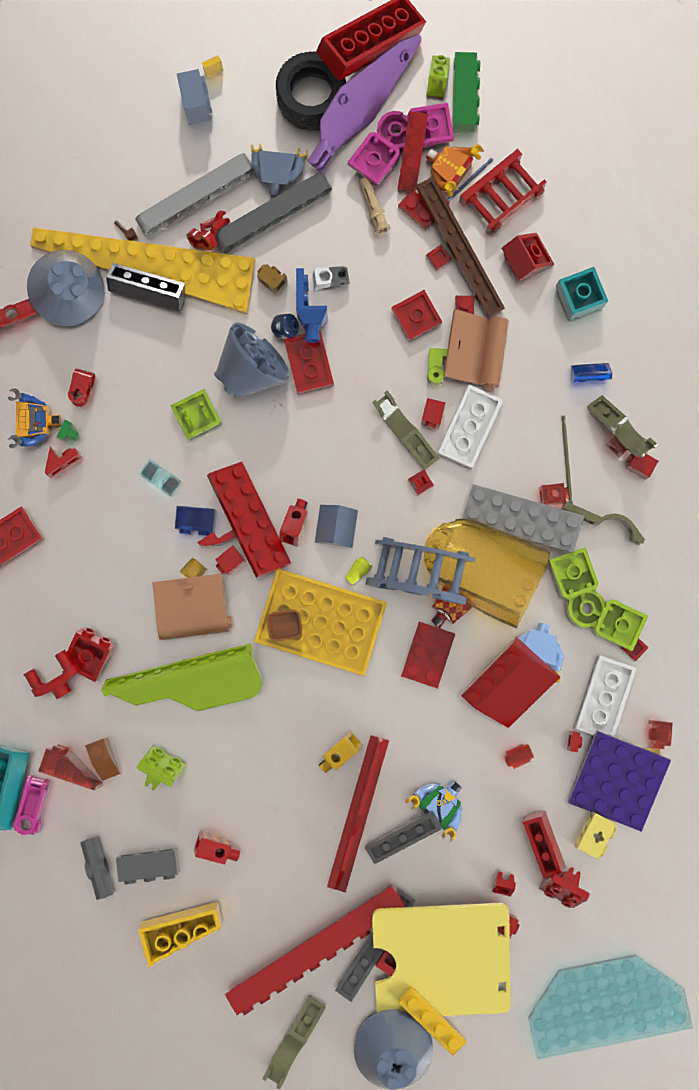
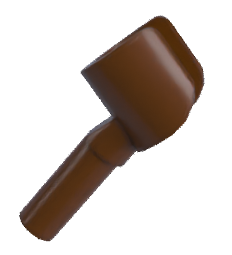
M116 220L114 222L122 230L127 240L132 241L138 237L133 228L127 230L119 221Z

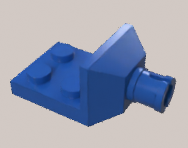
M296 268L297 318L302 328H305V342L316 343L320 341L319 329L328 320L327 306H309L308 293H305L309 292L308 275H304V268Z

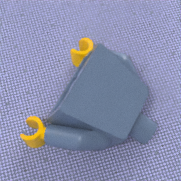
M253 144L250 146L252 151L251 166L256 176L261 179V182L270 183V195H280L281 184L289 185V182H293L297 178L308 156V150L302 155L300 154V148L297 149L296 155L263 151L261 144H259L258 149H254Z

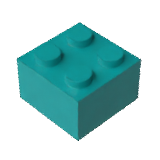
M595 267L559 279L555 286L569 321L604 308L608 303V298Z

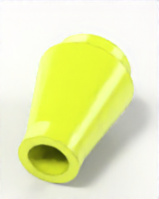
M363 556L359 559L356 558L345 578L351 584H354L371 571L372 564Z

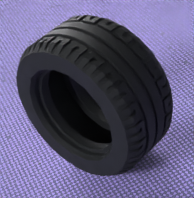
M316 51L301 52L289 58L280 68L276 77V97L282 115L290 123L299 128L314 130L320 128L322 116L339 88L346 83V78L339 81ZM318 76L326 80L331 86L332 92L322 104L307 106L297 102L292 96L291 90L294 84L303 77Z

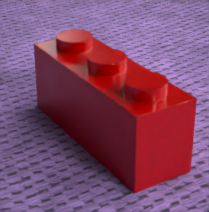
M546 811L527 815L523 820V825L543 878L554 874H561L566 865Z

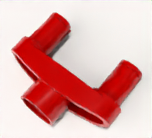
M66 650L55 655L64 670L62 671L63 674L48 683H42L34 668L23 674L31 686V692L35 697L52 691L57 700L72 691L67 681L80 670L76 663L73 664Z

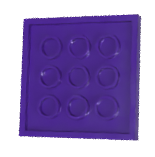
M596 730L569 796L568 803L642 832L671 759Z

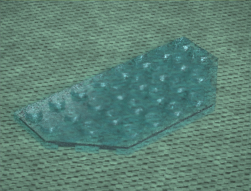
M636 954L559 969L528 1016L537 1060L693 1028L684 987Z

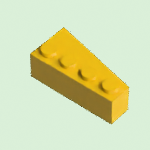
M218 902L142 921L138 932L148 968L159 960L171 956L172 953L179 949L182 950L192 942L200 940L220 929L222 917Z

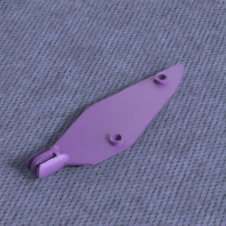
M417 34L399 41L339 88L320 120V141L307 160L318 172H323L335 150L374 120L421 43L422 38L420 35Z

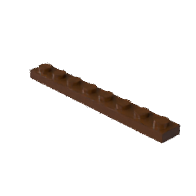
M434 177L417 184L416 189L486 317L490 318L503 311L505 307Z

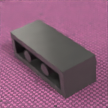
M177 848L119 855L116 858L118 882L124 881V884H133L139 879H144V882L155 881L156 877H163L164 880L173 879L180 872Z

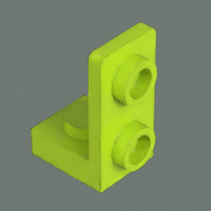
M432 55L427 96L445 97L450 57Z

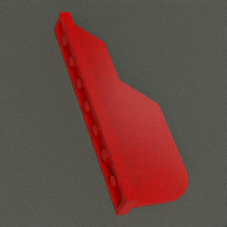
M370 735L328 880V888L346 893L389 740Z

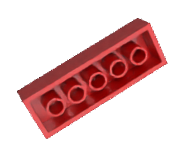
M390 0L323 36L316 53L340 81L372 63L399 41L417 34L420 35L427 21L409 0Z

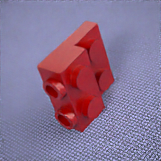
M81 627L76 631L67 654L73 664L76 663L80 670L78 673L96 682L104 665L108 662L115 645L111 644L112 641L108 637L102 636L100 638L95 635L93 629Z

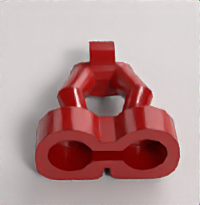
M218 211L213 219L200 223L201 231L195 228L191 229L186 234L189 243L195 248H204L205 250L212 251L217 246L215 239L217 230L230 223L229 218H223L226 212Z

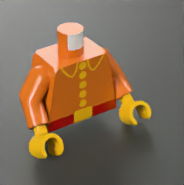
M476 144L473 147L446 146L441 154L434 149L428 152L426 159L433 163L430 171L431 177H434L441 191L447 192L448 196L451 197L453 191L458 190V184L472 166L474 159L472 157H475L477 160L481 159L479 152H484L481 145Z

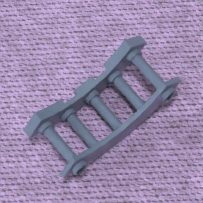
M387 537L375 541V544L382 545L383 548L377 574H374V578L367 577L365 585L394 591L402 590L403 592L429 596L430 593L433 594L432 598L465 605L467 597L461 596L459 591L465 562H475L476 559L469 557V553L464 551L453 553L420 545L396 542L394 539ZM390 548H395L390 574L385 579L384 573ZM403 549L414 551L409 577L405 583L398 582L397 578ZM422 552L436 555L430 583L427 584V587L418 586L416 582ZM443 557L458 560L452 587L448 592L438 590L439 586H437Z

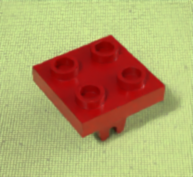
M573 867L569 868L567 872L564 871L560 876L556 874L542 881L539 887L547 897L560 900L561 904L568 908H575L588 901L590 895L589 892L578 887L581 872L578 871L574 875Z

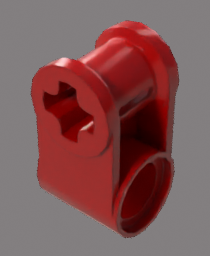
M77 368L74 370L68 391V398L74 406L83 407L87 404L95 382V373ZM79 394H81V397H78L77 400L74 398L75 396H79Z

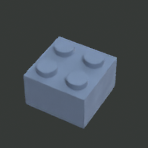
M199 69L177 73L188 124L192 125L210 121L209 114L212 113L204 76H200Z

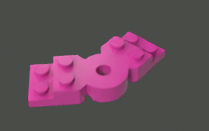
M448 103L416 107L409 110V112L428 114L423 149L435 147V144L454 141ZM390 111L384 114L378 122L377 133L371 132L368 134L349 159L348 166L378 186L397 164L400 152L404 150L409 112L407 116L401 111ZM398 130L400 133L393 134L391 131Z

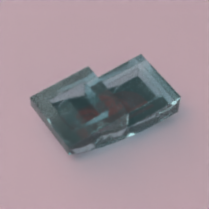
M150 458L138 473L168 496L172 495L181 482Z

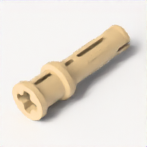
M366 177L359 180V185L370 211L369 219L374 224V233L376 235L386 233L391 227L386 222L385 211L379 206L371 181Z

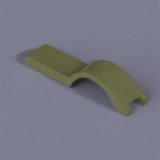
M387 390L384 392V397L379 401L374 400L372 402L387 426L402 441L423 469H427L439 459V456L418 429L403 415L396 405L394 398Z
M603 395L587 406L588 410L613 432L620 444L630 453L643 458L645 453L657 447V443L653 439H645L638 434L630 424L627 416Z
M567 501L561 508L584 515L583 521L594 526H598L605 520L619 521L627 528L630 542L640 545V543L643 544L645 538L633 522L624 515L614 513L601 517Z
M308 996L290 1030L277 1048L262 1078L266 1081L269 1078L277 1083L276 1088L280 1090L292 1063L301 1048L306 1044L324 1012L325 1005Z

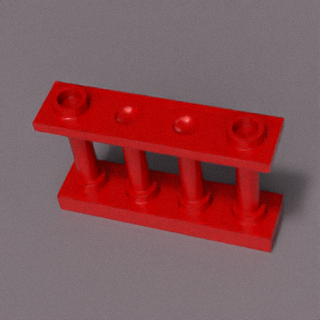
M518 148L460 195L459 202L463 207L468 203L472 204L489 223L485 231L487 235L492 231L494 233L498 231L506 219L533 197L538 198L545 191L544 188L547 181L544 179L537 184L520 165L522 153ZM510 169L515 170L532 190L523 196L507 178V171ZM496 180L498 182L501 181L517 200L510 208L492 188V184ZM480 193H487L502 210L503 213L499 217L494 219L478 200Z

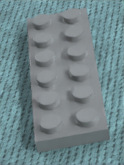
M475 484L472 485L462 517L463 522L570 553L574 552L584 515Z

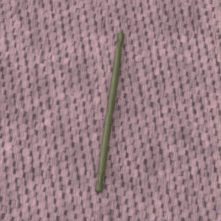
M564 415L562 416L567 487L569 503L573 504L566 418Z

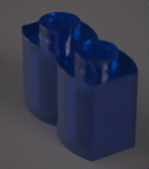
M177 506L175 529L179 530V534L190 535L191 531L198 532L200 536H208L210 533H215L217 510Z

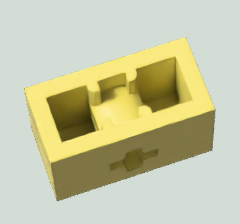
M591 812L574 846L599 860L600 856L603 857L606 853V844L609 838L612 839L616 833V824L595 812ZM593 834H599L600 838L593 837Z

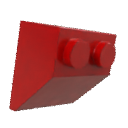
M537 232L517 235L501 248L505 259L510 263L513 274L518 280L529 279L555 265Z

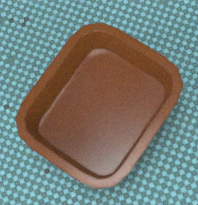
M286 610L273 612L268 615L267 627L271 640L283 641L296 639L301 636L302 624L298 611Z

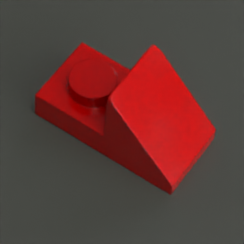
M50 446L45 474L50 478L54 477L81 459L82 455L76 448H69L59 457L55 449Z

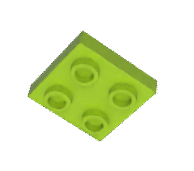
M205 389L170 405L187 440L222 424Z
M152 746L140 760L136 769L147 774L145 786L147 787L151 783L153 785L152 790H155L161 782L172 787L186 764L179 758L165 753L163 749Z

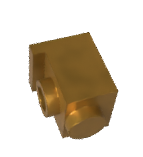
M263 264L257 272L258 281L275 295L287 282V275L284 273L281 275V272L274 266L271 268L268 264Z

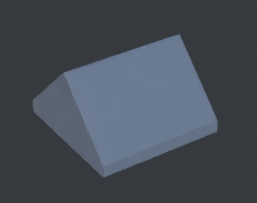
M320 505L315 543L352 548L358 510L341 505Z

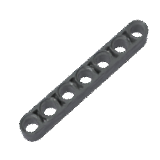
M323 172L309 177L216 232L215 239L221 253L224 254L329 194L332 191V187Z

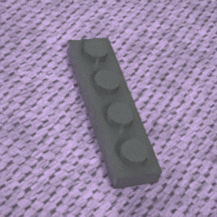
M433 810L372 841L365 846V849L373 863L376 864L440 831L442 825Z

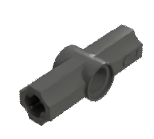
M98 837L80 842L85 858V872L88 879L92 882L96 900L113 895L114 892L108 875V862L103 857Z

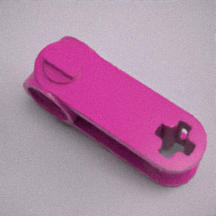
M33 775L28 776L18 814L15 816L13 823L14 830L19 834L35 835V833L39 832L40 818L49 787V779L42 780L34 778ZM25 819L30 821V829L24 828L23 821Z

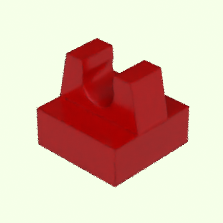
M425 469L408 479L417 496L434 486Z
M499 871L493 883L492 892L511 897L516 887L514 875L510 874L508 880H504L502 878L503 872Z

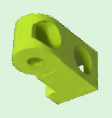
M429 348L427 380L433 386L440 385L443 382L444 371L442 363L443 360H446L447 349Z

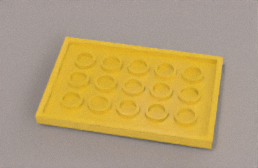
M278 569L271 585L254 642L365 676L387 602ZM286 610L298 611L302 624L301 636L296 639L283 641L271 640L267 627L268 615L273 612Z

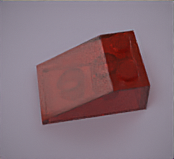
M58 744L57 746L53 745V747L46 748L38 772L91 790L102 787L103 782L74 752L68 750L69 747Z

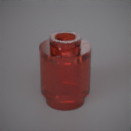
M521 744L505 751L506 756H504L507 766H512L513 769L531 762L530 760L534 758L528 744Z

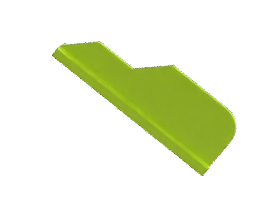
M249 643L106 679L101 691L104 696L113 695L135 706L170 698L196 711H201L253 698L261 690L262 678L252 655V646Z

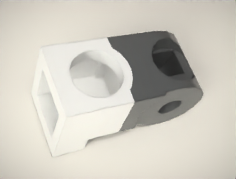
M345 266L314 268L312 274L315 291L334 286H345L350 283L348 269Z

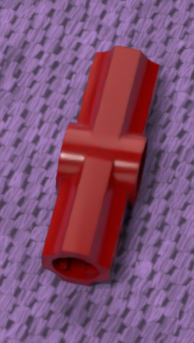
M29 299L13 305H7L0 309V328L16 324L20 320L38 314V312L33 308ZM9 310L17 312V316L14 319L7 318Z

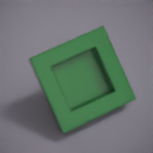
M64 420L56 437L62 441H65L66 437L76 440L79 433L71 429L73 425L71 422Z

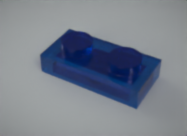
M609 363L571 365V374L574 382L612 379L613 372Z

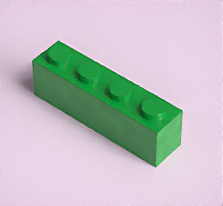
M455 52L452 129L456 132H474L476 125H479L480 114L476 113V107L480 105V95H477V89H480V78H477V72H480L481 60H477V52Z

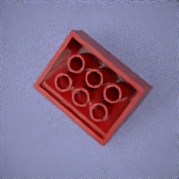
M516 636L466 687L461 696L476 710L509 728L561 676Z

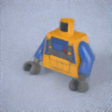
M16 388L9 390L15 393V398L8 397L10 401L19 399V402H16V435H11L8 440L13 439L15 444H10V448L13 449L18 445L21 447L36 446L44 441L46 436L51 435V426H61V415H51V409L46 406L44 401L33 395L20 393Z

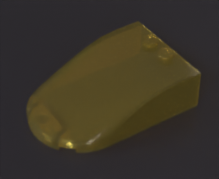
M455 519L453 522L439 525L432 531L425 543V547L453 553L464 551L469 553V557L476 558L475 562H465L459 588L460 595L467 597L466 603L473 608L516 629L543 577L551 551L472 519ZM424 553L425 566L431 576L436 555ZM443 557L438 584L449 591L452 587L458 560Z

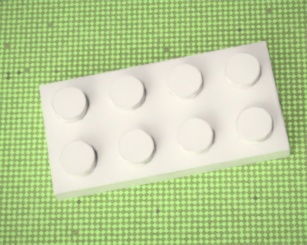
M468 385L438 454L473 469L503 399Z
M598 655L574 729L591 735H595L596 730L614 737L637 668Z

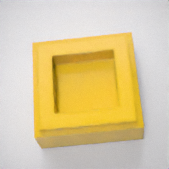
M218 55L202 62L206 77L223 70L222 61Z

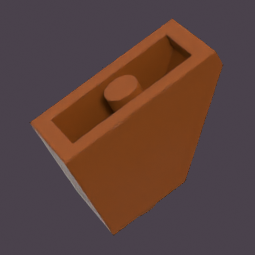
M108 737L85 745L91 764L102 781L121 774Z

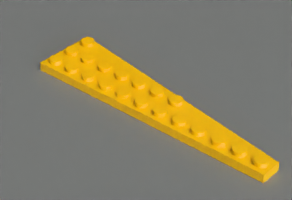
M33 227L30 246L34 249L47 253L56 250H71L86 256L96 267L105 271H109L112 263L179 281L185 283V293L192 298H199L244 314L248 313L255 258Z

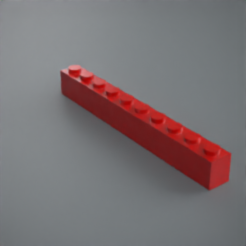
M394 884L228 991L225 996L235 1014L243 1013L245 1016L254 1010L253 1005L257 1002L262 1005L271 999L269 995L274 991L277 994L287 988L286 984L291 980L295 983L304 977L303 973L308 969L312 972L320 967V961L325 958L327 961L338 955L336 951L340 948L346 950L354 945L353 940L357 937L363 939L371 934L369 930L373 928L372 914L375 910L405 907L406 904Z

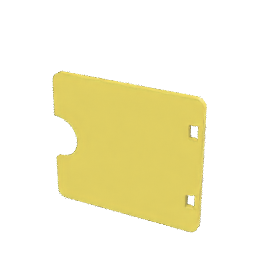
M487 903L383 908L373 912L374 948L388 951L396 961L395 971L392 976L375 981L376 1013L388 1009H398V1011L408 1013L399 1004L398 999L411 986L442 1016L506 1013L510 1010L509 909L506 904ZM504 926V935H497V927ZM498 982H505V990H498Z

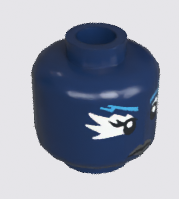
M291 313L280 314L273 318L271 330L279 339L293 338L299 331V322Z

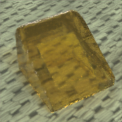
M192 557L180 570V573L187 578L203 576L207 568Z

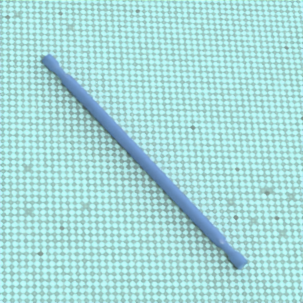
M490 158L485 164H483L470 178H468L458 188L457 191L453 193L451 197L449 196L446 200L450 202L484 168H486V166L489 163H491L493 159Z

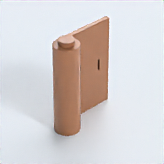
M456 309L453 310L443 376L484 386L485 390L494 391L495 388H498L509 320L503 317L486 318Z
M222 574L152 582L159 640L229 632V628L233 627L232 617L228 616L226 612Z

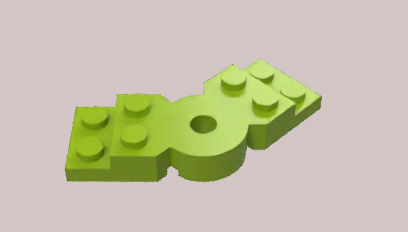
M586 547L548 560L558 593L561 598L567 600L566 614L568 619L578 627H592L594 635L629 651H633L648 615L614 599L604 601L603 597L596 592L599 582ZM584 603H587L590 606V612L588 614H585L582 611V605Z

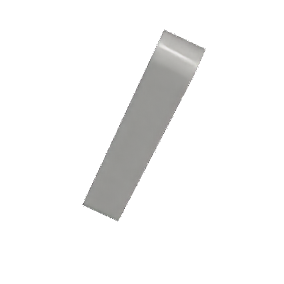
M245 153L237 155L141 212L135 218L137 224L145 236L158 232L250 177L254 173L251 162Z

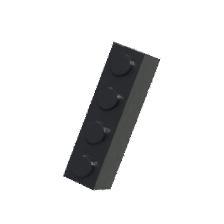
M112 263L106 276L109 292L180 312L186 298L185 283Z

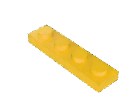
M412 986L398 999L399 1004L452 1056L467 1043L466 1039Z

